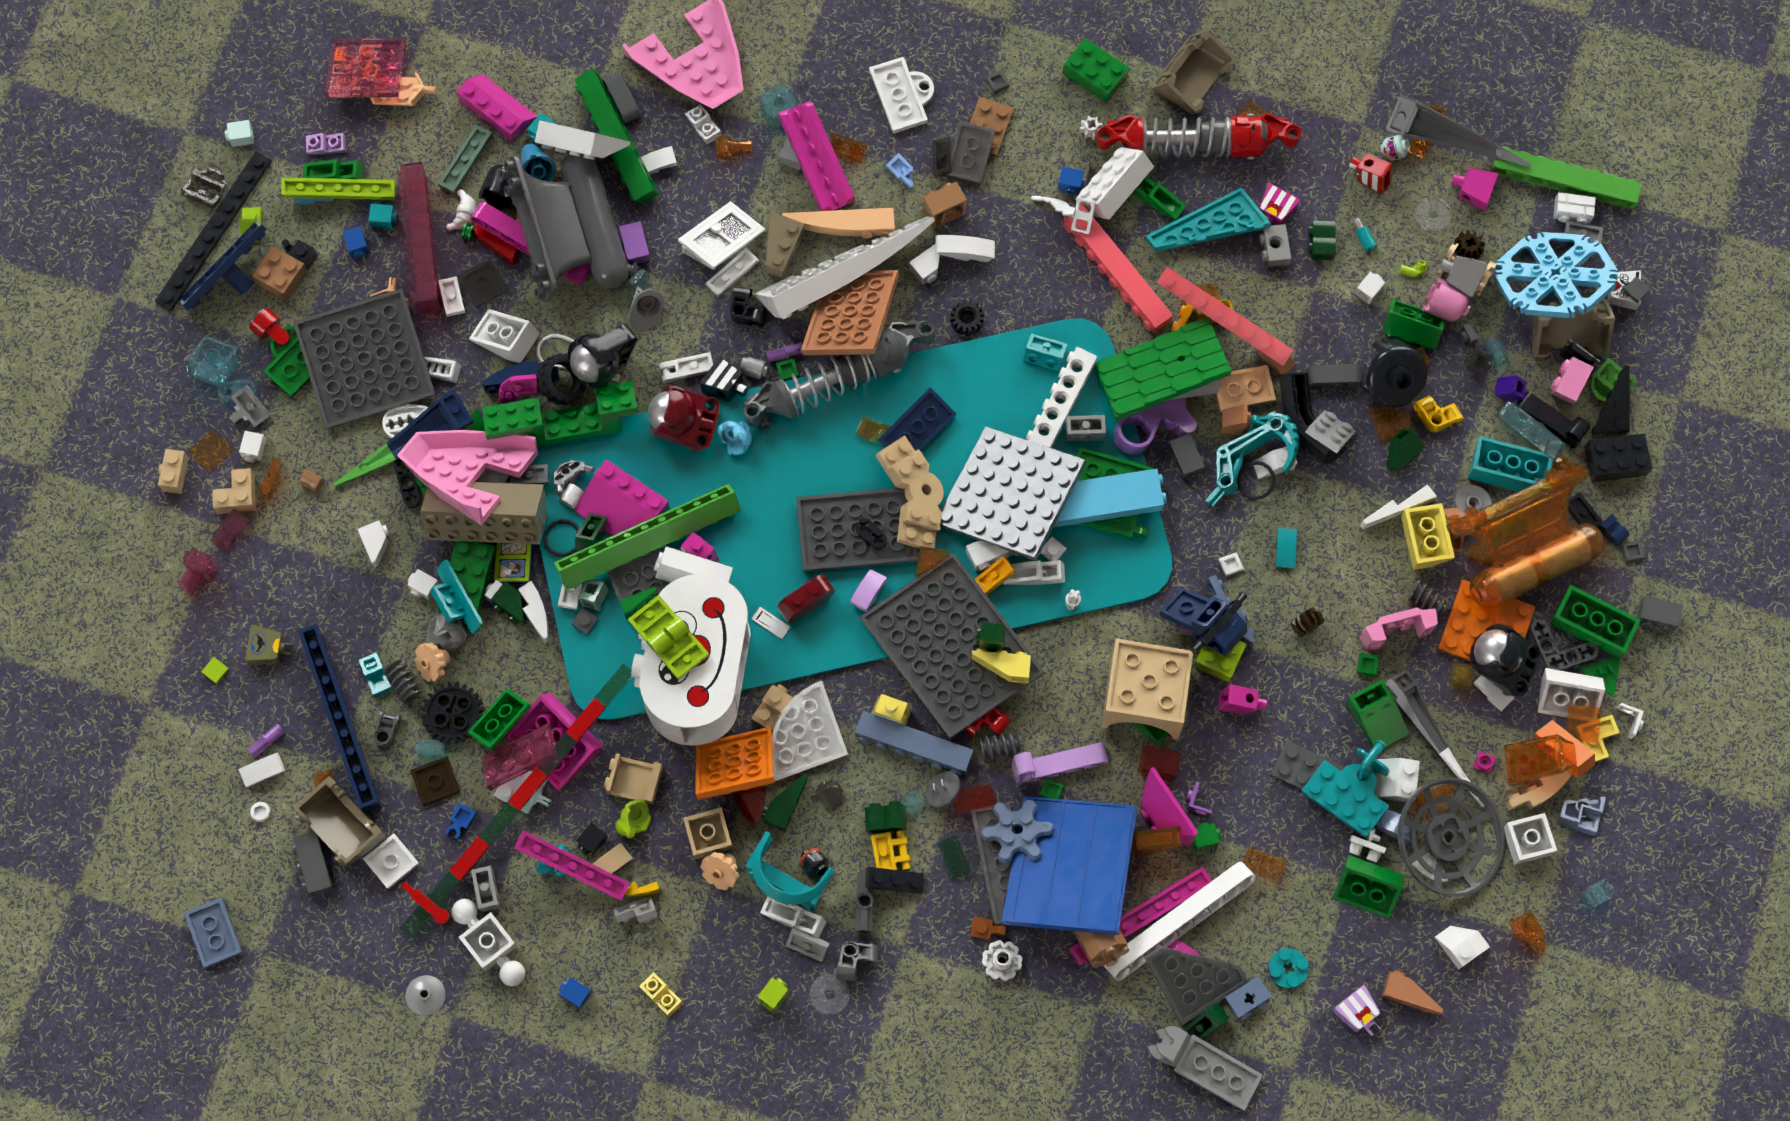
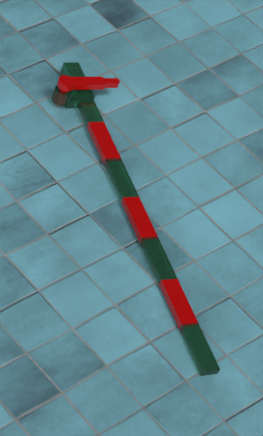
M622 664L431 893L426 896L420 890H415L407 882L402 884V888L411 895V898L419 906L400 927L401 930L414 939L432 917L442 926H449L453 923L454 918L450 912L451 909L443 902L632 678L631 669Z

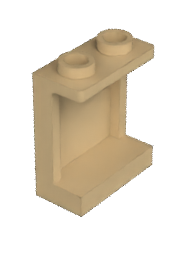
M616 754L615 759L612 758L610 761V777H606L604 783L607 794L629 800L641 799L647 804L653 805L663 770L662 764L656 762L650 764Z

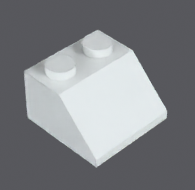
M1404 758L1377 759L1389 768L1390 773L1388 776L1379 773L1375 774L1377 784L1374 795L1379 799L1406 803L1408 798L1417 789L1420 761Z

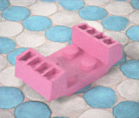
M1413 608L1380 617L1376 623L1365 627L1360 639L1366 650H1378L1386 641L1385 635L1393 633V630L1398 628L1401 631L1410 629L1413 624L1418 638L1425 637L1431 634L1434 627L1438 624L1436 608L1427 610Z

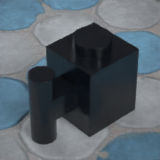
M287 239L282 241L285 252L304 263L308 271L318 256L315 249L300 240L295 245L290 244Z

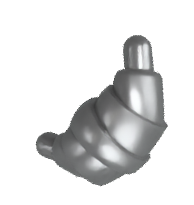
M573 460L560 464L553 473L556 494L562 496L563 490L569 483H575L577 478L585 474V472L593 473L594 467L586 465L584 462Z

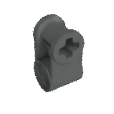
M381 710L373 736L376 745L380 749L386 750L392 746L400 726L401 714L393 715L386 713L385 710ZM388 736L387 741L379 742L380 737Z

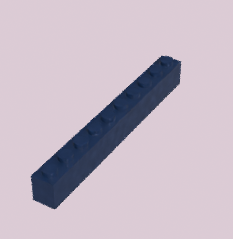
M317 624L298 630L359 808L363 813L380 808L382 805L321 630Z

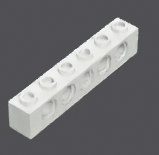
M1076 347L1074 352H1070L1066 360L1069 362L1067 367H1062L1058 375L1060 378L1058 384H1053L1050 390L1052 395L1050 399L1046 398L1042 406L1044 411L1041 415H1037L1033 423L1035 428L1033 431L1028 432L1025 440L1049 448L1053 447L1066 421V417L1069 416L1095 366L1096 355L1079 347ZM1078 367L1081 371L1074 372L1072 368ZM1071 383L1073 387L1066 388L1064 384ZM1063 399L1065 403L1058 404L1055 400ZM1052 414L1056 416V419L1050 420L1047 416ZM1045 430L1048 432V435L1042 436L1039 434V431Z

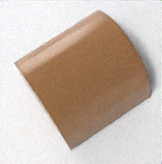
M306 469L302 473L299 483L318 493L325 480Z

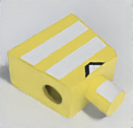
M881 694L876 700L872 714L906 726L912 711L908 703Z

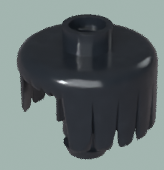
M1385 338L1382 341H1375L1372 346L1378 351V354L1375 355L1371 365L1368 367V373L1366 374L1367 386L1360 383V388L1383 406L1397 408L1408 405L1421 394L1426 385L1428 371L1425 360L1418 351L1398 339Z

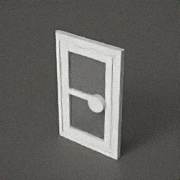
M730 201L680 237L678 242L710 268L714 269L766 230Z

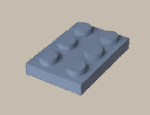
M222 897L184 912L203 968L206 969L243 953Z

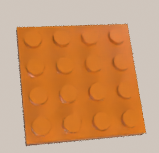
M1462 579L1437 650L1470 662V650L1475 639L1480 634L1485 633L1488 627L1495 624L1510 626L1525 638L1535 606L1509 596L1501 600H1495L1488 594L1485 587Z
M772 727L723 737L707 744L697 745V799L711 798L775 783Z

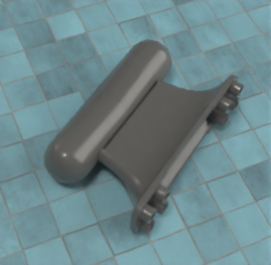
M582 153L580 157L569 154L563 159L561 164L563 182L543 181L532 177L523 169L518 156H511L509 160L504 161V168L499 169L500 179L506 180L508 185L504 186V194L506 197L512 198L533 265V271L529 272V278L531 282H537L538 288L534 290L535 298L537 300L542 299L543 302L551 301L556 294V281L565 272L578 266L589 264L596 284L607 290L621 287L627 282L629 277V266L595 159L583 158L584 154Z

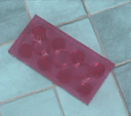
M547 723L482 756L486 787L491 791L557 758L552 726Z

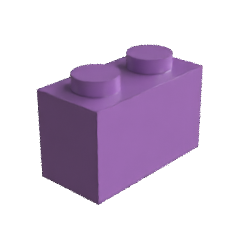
M641 221L619 226L620 233L618 234L624 246L627 262L633 264L636 261L637 264L650 261Z

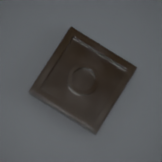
M448 756L410 770L423 807L461 793Z

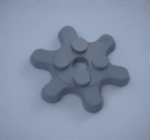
M1025 801L1019 811H1010L1003 803H997L993 807V813L998 818V824L993 827H985L982 829L980 836L984 841H997L1000 843L1001 850L998 853V860L1001 863H1009L1016 852L1026 853L1028 858L1033 861L1041 858L1042 851L1036 844L1037 839L1041 836L1052 835L1054 826L1050 822H1037L1034 820L1033 815L1037 810V805L1034 801ZM1018 826L1023 831L1020 834H1014L1012 829Z

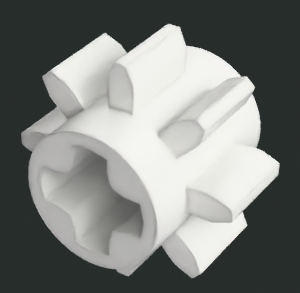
M1088 116L1086 121H1081L1080 133L1084 132L1085 139L1091 137L1094 140L1098 130L1102 128L1103 124L1098 123V117L1091 118Z

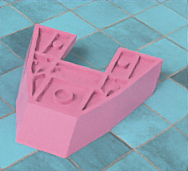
M708 0L684 15L703 43L675 60L672 59L654 33L630 48L626 43L622 45L624 55L669 87L712 109L744 90L739 52L722 0Z
M449 430L416 432L397 456L441 500L482 526L501 500L498 495L471 488L473 483L485 469L520 478L537 457L538 451L536 437L526 434L487 440L485 431Z

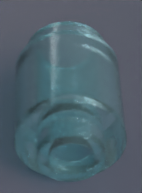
M1492 337L1485 341L1486 344L1483 347L1494 366L1508 361V353L1501 338L1496 339V337Z
M420 739L415 745V754H418V757L422 759L438 760L444 757L445 743L439 740Z

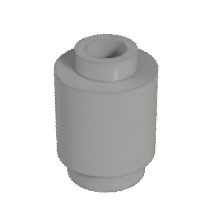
M743 357L740 365V371L743 375L760 380L762 377L767 376L769 369L765 361L751 357Z

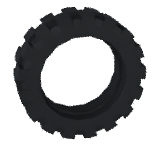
M559 353L542 361V365L537 370L539 372L536 376L539 382L537 385L542 390L541 394L546 396L549 402H554L556 405H566L583 396L582 393L585 392L586 387L574 375L568 354L562 355V353ZM556 364L562 365L571 374L573 387L569 394L561 393L552 383L551 371Z

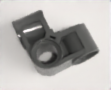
M845 942L841 947L836 979L856 982L857 968L865 970L876 969L879 947L873 944Z

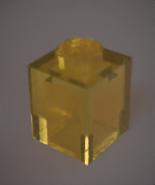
M1453 663L1449 668L1448 687L1468 689L1472 684L1473 666Z

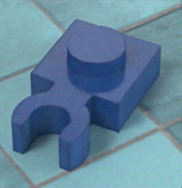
M458 803L449 819L453 822V825L446 829L445 834L449 836L450 832L455 830L457 834L454 839L459 840L461 829L468 830L477 812Z

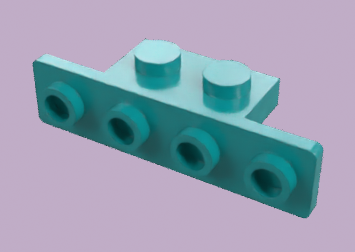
M444 560L437 568L443 584L433 586L430 592L447 622L463 618L471 633L474 634L483 625L482 619L455 574L453 567L448 560Z

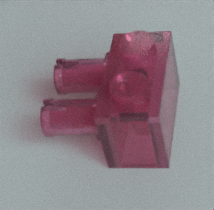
M192 547L183 558V564L187 570L177 584L183 587V591L193 595L201 581L211 584L221 567L212 556Z

